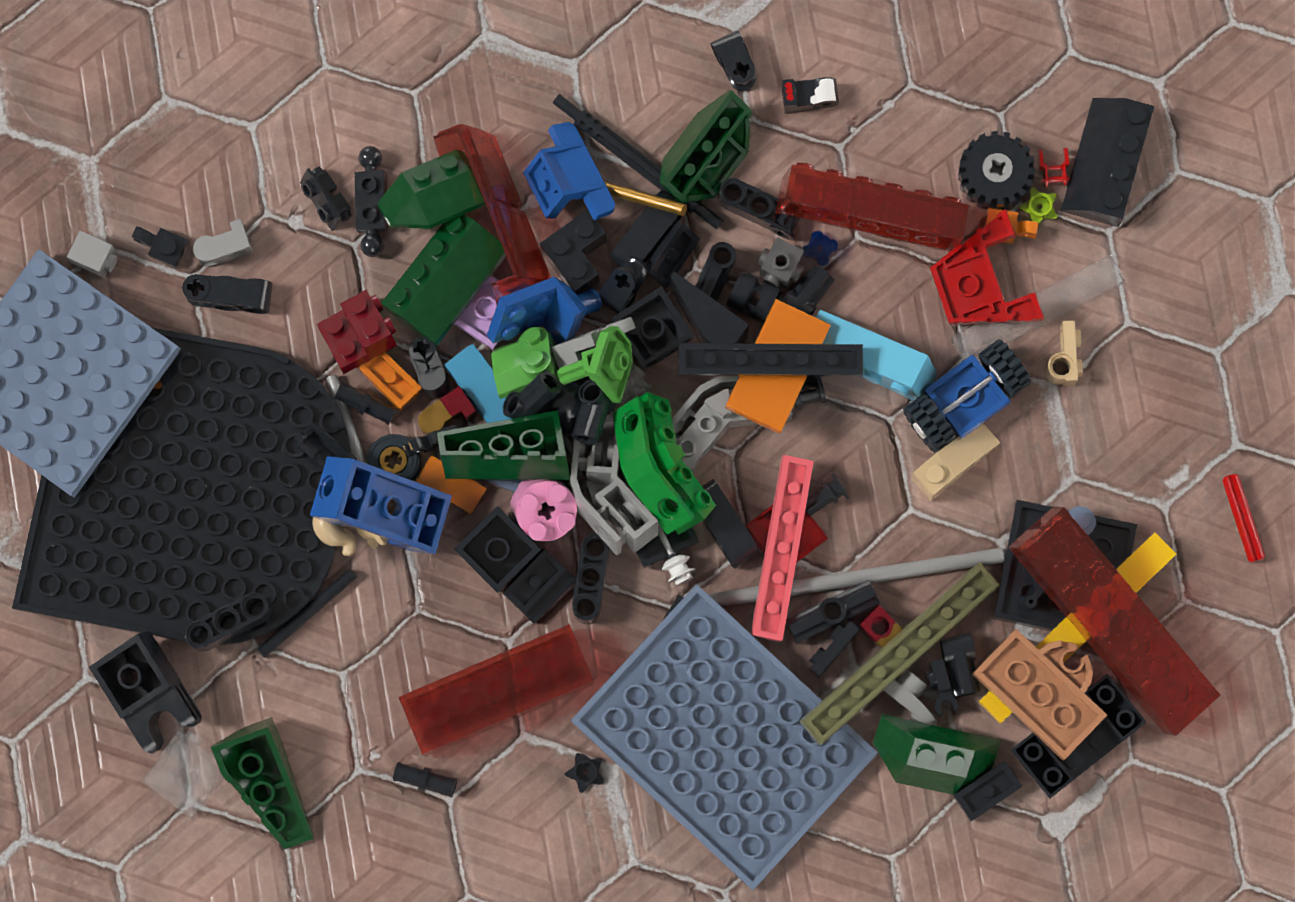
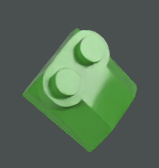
M531 327L520 335L519 340L493 350L491 353L493 375L500 399L506 398L512 391L521 392L544 371L552 373L558 380L556 360L551 350L554 342L550 331L547 332L541 327Z

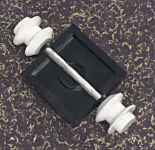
M624 476L625 481H624L623 483H624L627 487H629V489L631 490V492L637 497V495L634 493V491H633V490L631 489V487L628 485V482H627V480H626V478H625V476ZM658 524V535L639 549L636 554L644 569L667 559L662 567V571L670 572L671 578L668 580V583L675 582L676 586H679L693 579L691 573L696 569L687 567L686 562L690 558L689 556L678 555V553L699 543V540L692 527L679 535L675 530L666 534Z

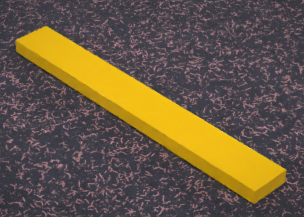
M1154 532L1055 627L1036 648L1040 650L1048 643L1059 640L1077 645L1078 647L1073 653L1066 654L1063 657L1064 663L1175 557L1176 553ZM990 691L979 700V703L999 724L1012 713Z

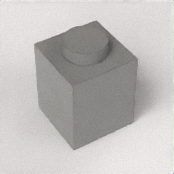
M79 231L67 255V259L71 264L104 278L107 271L111 272L114 269L118 256L112 244Z

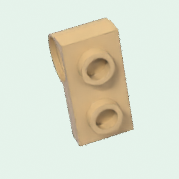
M1062 321L1060 326L1061 352L1054 354L1050 358L1045 374L1047 379L1055 385L1075 386L1078 377L1083 375L1082 359H1077L1076 347H1081V330L1075 329V321ZM1062 362L1067 366L1068 373L1066 375H1058L1054 372L1052 365Z

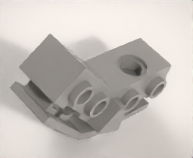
M739 376L715 377L700 385L672 418L675 435L684 427L689 418L693 421L679 439L675 438L676 445L682 446V450L685 453L681 460L692 472L729 427L759 425L725 409L732 393L729 389L735 387ZM720 389H724L721 392L707 398L704 401V405L700 408V410L697 413L692 411L703 398L709 396L710 394ZM792 410L786 422L792 421Z
M606 416L599 443L592 445L591 456L585 458L586 444L574 439L570 477L571 493L575 498L577 512L616 555L622 552L621 546L625 543L635 553L658 535V520L619 478L620 459L612 416ZM579 471H587V494L590 503L582 495L578 483Z

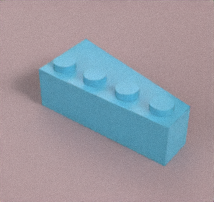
M820 310L816 318L831 325L822 344H863L862 376L866 380L879 384L912 401L924 394V389L933 384L937 371L928 355Z

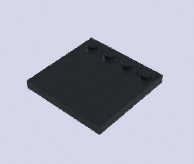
M1017 500L993 619L1052 631L1132 555L1137 524L1095 516L1096 525L1092 533L1085 537H1075L1065 527V517L1070 510ZM1060 536H1068L1088 553L1061 587L1053 590H1044L1037 599V605L1034 608L1023 609L1018 605L1019 598L1026 596L1035 585L1032 579V572L1035 566ZM1046 570L1044 572V580L1053 581L1054 572ZM1122 608L1089 639L1115 644Z

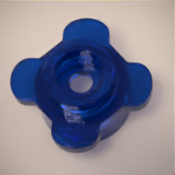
M814 231L811 234L809 244L805 245L802 250H804L805 257H811L817 261L818 265L826 266L829 263V257L832 252L838 249V243L836 240H831L828 236L823 235L821 231ZM822 246L823 250L819 251L817 247Z

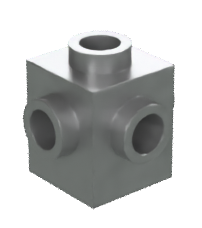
M777 237L771 250L765 248L758 261V265L762 266L760 275L764 277L763 281L778 288L780 285L788 288L791 281L796 283L804 268L800 265L804 256V250Z

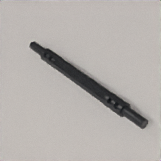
M561 94L554 99L553 104L575 120L574 124L659 190H663L677 200L659 183L661 168L589 112L586 110L581 111ZM702 200L682 203L687 205V211L690 214H697L716 230L724 222L723 219L701 203Z

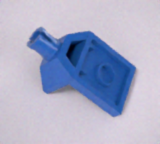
M552 277L500 297L487 336L494 344L504 339L510 340L531 327L543 325L547 332L550 331L553 340L558 345L574 338L584 316L599 311L600 307H602V301L598 292L593 288L576 294L570 286L558 278Z

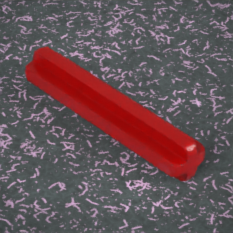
M1238 474L1225 476L1222 482L1249 562L1260 561L1265 558V553Z

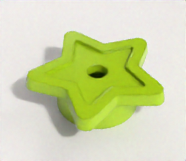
M1033 187L1031 188L1030 200L1019 206L1020 210L1029 213L1031 220L1039 223L1043 218L1056 219L1057 214L1053 208V203L1057 195L1055 193H1040ZM1041 204L1043 208L1038 209L1037 205Z

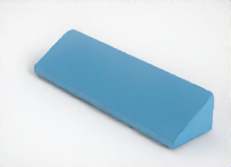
M474 344L469 345L444 364V368L457 385L460 386L487 423L511 419L503 414V404L506 398L500 399L498 396L493 369Z

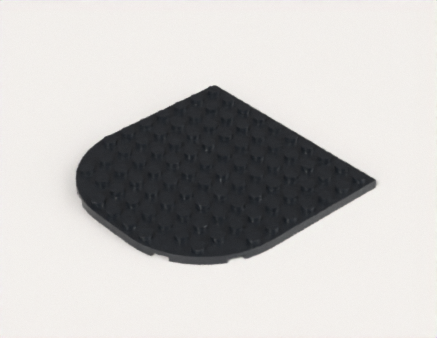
M153 328L181 348L159 379L162 388H153L75 498L41 475L12 609L134 633L150 631L155 637L187 642L185 631L192 622L249 593L255 592L262 594L270 602L272 612L269 619L221 645L239 644L260 638L285 625L311 602L328 576L338 547L324 544L317 537L313 529V517L310 516L323 468L317 463L319 460L317 456L312 459L302 449L296 447L297 443L294 441V438L299 432L302 431L304 433L310 421L313 420L351 453L346 425L338 407L323 385L310 372L292 362L289 358L255 346ZM252 602L249 606V614L256 616L262 613L264 609L263 602ZM226 615L221 621L222 629L229 630L233 628L236 624V617L234 615ZM199 629L194 634V642L196 644L204 643L208 638L207 629Z

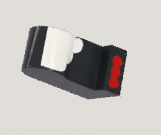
M823 77L794 81V79L782 80L781 89L785 114L820 110L821 108L833 107L839 104L836 78Z

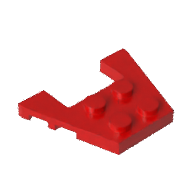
M1006 209L996 215L997 217L985 227H980L976 231L977 233L966 242L956 246L930 267L950 325L1036 322L1045 320L1035 292L1009 302L1004 300L987 249L1016 237Z

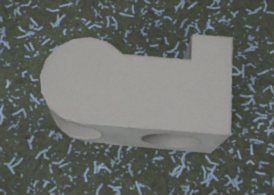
M241 219L230 222L231 231L214 237L208 235L201 236L195 241L193 251L202 265L208 267L215 266L254 253Z

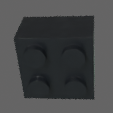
M497 506L454 550L498 593L542 548L520 528L501 506Z

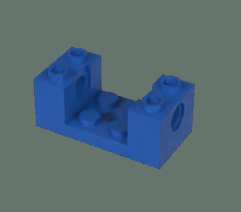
M327 457L310 516L334 525L356 527L387 538L388 544L407 551L435 554L452 495L355 459ZM390 499H393L396 503L394 513L390 515L387 511V503Z

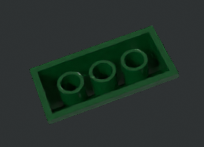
M465 214L443 223L381 304L395 319L438 346L511 250L476 221Z

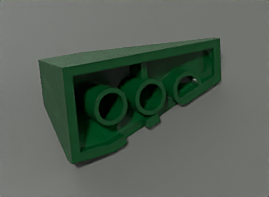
M272 717L243 727L211 746L221 775L228 783L232 784L241 795V799L261 818V822L284 849L314 839L283 743Z

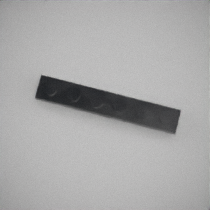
M679 343L678 375L862 376L863 344Z

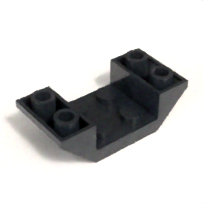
M1108 673L1085 692L1107 716L1064 761L1034 733H1031L1010 750L1049 799L1146 723V720Z

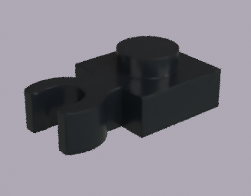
M457 425L430 432L423 437L408 440L409 444L403 445L407 457L417 455L423 451L426 453L435 450L437 454L440 453L437 432L458 429Z

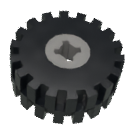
M992 131L990 136H986L985 133L981 134L978 140L975 141L973 139L968 144V148L962 154L958 167V181L961 182L960 189L962 193H967L966 198L970 202L973 200L977 202L976 207L982 209L983 206L992 209L1001 208V210H1008L1010 205H1013V207L1018 205L1031 188L1035 175V168L1033 167L1035 163L1034 157H1030V149L1027 145L1024 147L1021 145L1022 140L1017 136L1015 140L1010 138L1011 133L1004 132L1003 136L998 135V131Z

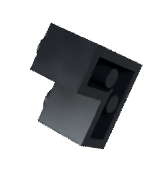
M586 210L544 239L539 245L541 253L562 282L570 286L576 294L582 293L600 282L598 272L586 256L607 242V236L597 220L594 221L589 210Z

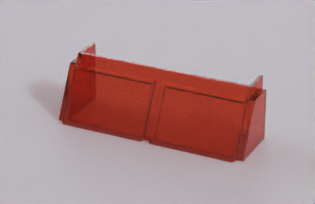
M458 124L433 136L439 156L454 150H465L514 274L491 283L496 303L498 304L500 297L551 278L525 211L519 210L522 203L496 137L488 134L487 131L465 124Z

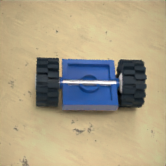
M1001 339L996 340L978 354L982 365L972 354L924 389V394L903 408L904 415L908 422L911 423L913 430L917 432L923 443L934 453L955 439L954 431L963 439L1008 406L1010 400L1007 395L1011 398L1031 383L1030 376L1026 372V368L1020 363V359L1014 355L1013 350L1009 349L1008 345Z

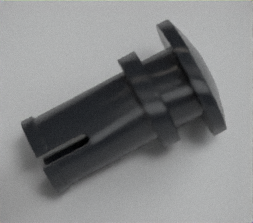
M831 474L834 480L829 483L823 482V487L808 495L806 507L816 501V503L806 508L810 517L832 502L836 504L839 502L838 498L843 495L847 500L850 499L847 488L836 474Z

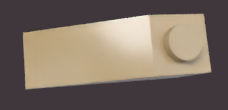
M983 423L963 439L958 436L913 472L911 479L931 502L997 447L1000 442Z

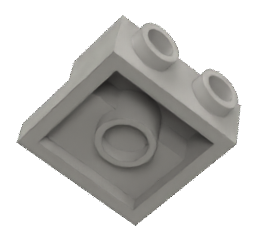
M632 317L596 328L551 347L558 368L582 360L581 353L596 347L599 334L604 329L610 326H618L623 333L635 329Z

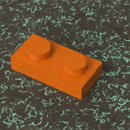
M386 352L358 367V370L400 411L422 391V387Z

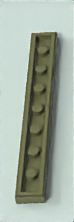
M982 562L977 563L799 722L819 745H822L1000 586L998 581Z

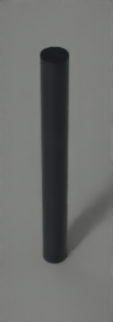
M350 568L258 647L257 650L266 658L357 579V576Z

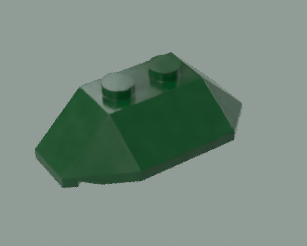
M729 90L699 111L663 158L659 183L682 203L715 198L723 182L730 178L749 152L752 109L732 90Z
M454 150L402 172L377 204L391 228L403 226L407 228L431 229L485 206L494 187L499 182V177L485 157Z
M881 714L873 739V744L896 783L951 795L957 794L992 769L1001 744L999 739Z

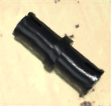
M343 381L340 383L333 398L358 409L357 413L361 415L366 413L385 422L387 425H389L397 408L372 397L373 393L369 391L364 393Z
M402 762L396 764L393 773V781L416 786L422 792L429 790L451 798L455 793L458 781L457 778L434 773L431 768L425 767L423 770L402 764Z

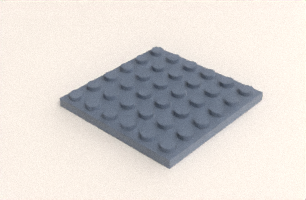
M38 249L0 301V445L75 498L181 348Z

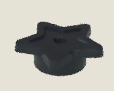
M577 753L575 756V766L565 772V776L576 780L580 793H583L590 784H603L604 780L598 772L602 759L599 757L588 760L580 753ZM588 770V775H583V771Z

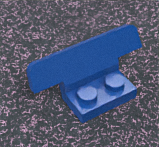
M570 122L552 125L548 132L555 147L541 149L523 172L546 218L555 219L570 199H583L594 221L611 215L614 212L615 202L576 126Z

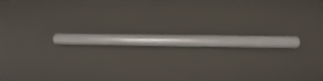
M1001 547L793 580L790 596L852 587L867 580L871 584L972 568L979 562H982L984 566L1004 563L1003 549ZM759 586L710 593L708 595L721 607L751 603L757 600Z

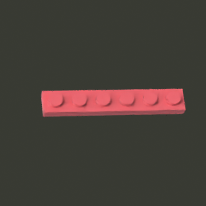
M783 455L781 458L751 629L753 637L778 642L783 641L814 461Z

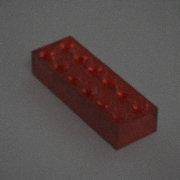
M800 162L796 165L792 164L782 177L775 213L950 252L963 240L969 205L961 203L962 200L956 197L945 196L943 199L932 197V193L926 190L906 191L902 190L903 186L899 184L885 183L884 186L873 183V179L869 177L856 176L855 179L845 177L844 173L838 170L827 169L826 172L814 170V166L811 164Z
M568 624L398 698L420 751L424 757H427L593 686L595 683L571 626Z

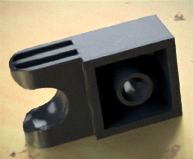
M150 631L136 634L89 666V669L120 719H124L141 748L149 754L159 751L164 743L158 726V719L162 712L167 711L171 713L185 727H195L202 720L198 707ZM136 672L138 674V680H136L133 675Z

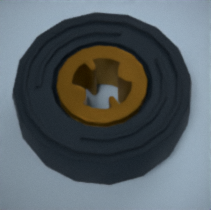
M388 434L380 437L371 445L367 453L366 464L413 481L421 468V456L419 453L407 457L403 445L409 444L408 440L410 439L401 434ZM394 454H398L399 460H402L401 465L396 464L394 469L389 468L390 464L386 463V459L392 458Z

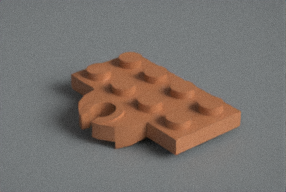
M1015 629L981 664L973 675L1064 761L1107 716L1085 694L1093 676L1090 659L1086 654L1080 659L1079 667L1075 670H1070L1064 666L1063 657L1066 654L1073 653L1078 647L1077 645L1059 640L1050 642L1038 650L1024 635Z

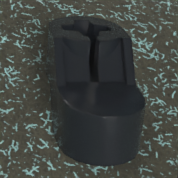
M418 337L411 342L409 355L419 383L427 397L431 399L441 398L448 393L450 382L439 351L434 343L425 337Z

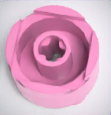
M524 479L518 485L511 499V511L515 521L533 540H556L564 536L575 526L577 515L575 498L560 480ZM546 502L549 506L546 507V511L541 512V504Z

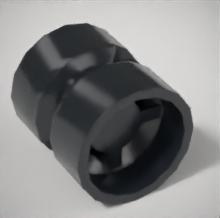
M742 271L731 291L726 306L740 313L748 311L750 318L764 324L775 299L778 300L782 289L768 282L760 284L758 277ZM756 292L762 295L757 305L751 303Z

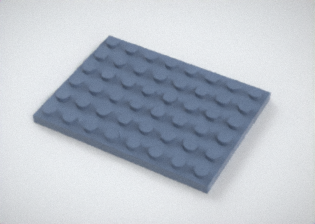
M697 584L570 720L751 890L758 886L878 754L847 723L822 745H819L799 721L822 700Z

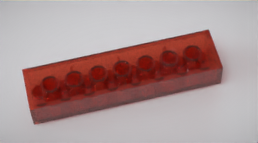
M1065 507L1051 508L1008 547L1164 734L1177 736L1221 696Z

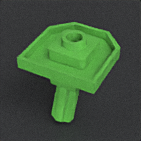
M610 326L600 332L595 348L581 353L582 360L559 368L557 374L560 382L564 385L589 376L613 403H621L633 363L631 341L618 326Z

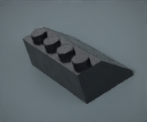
M1127 98L1092 99L1062 204V212L1119 228L1124 217L1154 106Z

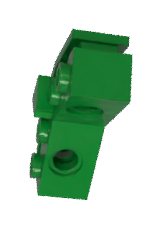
M646 392L613 411L612 415L621 469L628 485L644 506L658 520V524L664 532L669 534L675 530L679 535L703 521L716 504L710 494L704 490L694 477L691 469L681 460L685 453L682 450V446L676 445L669 400Z

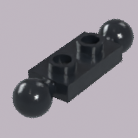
M366 146L358 155L359 163L365 171L354 172L356 231L358 233H366L360 244L362 252L368 257H377L384 250V241L378 235V232L388 231V222L377 204L387 192V172L377 170V167L382 162L380 150L374 146Z

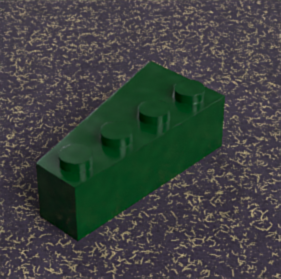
M558 410L437 432L445 479L570 480Z

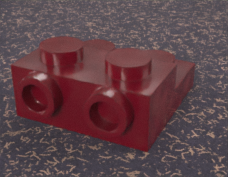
M367 290L340 303L341 311L316 324L343 374L397 346L392 336L397 332L389 317L384 319L381 317L380 312L384 310L376 294L370 297Z

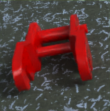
M1063 148L1064 159L1062 165L1047 166L1044 163L1043 151L1038 150L1039 170H1043L1044 178H1041V183L1045 184V188L1048 187L1049 183L1063 182V185L1067 186V181H1070V176L1066 175V168L1070 165L1068 148ZM1048 170H1061L1062 176L1048 177Z

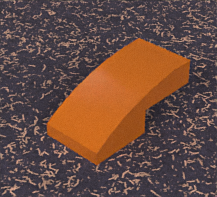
M430 456L415 480L417 483L452 495L450 503L467 514L473 512L487 489L472 479H445L442 461L434 456Z

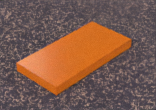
M775 299L755 344H822L831 325ZM739 376L725 409L780 434L807 376Z

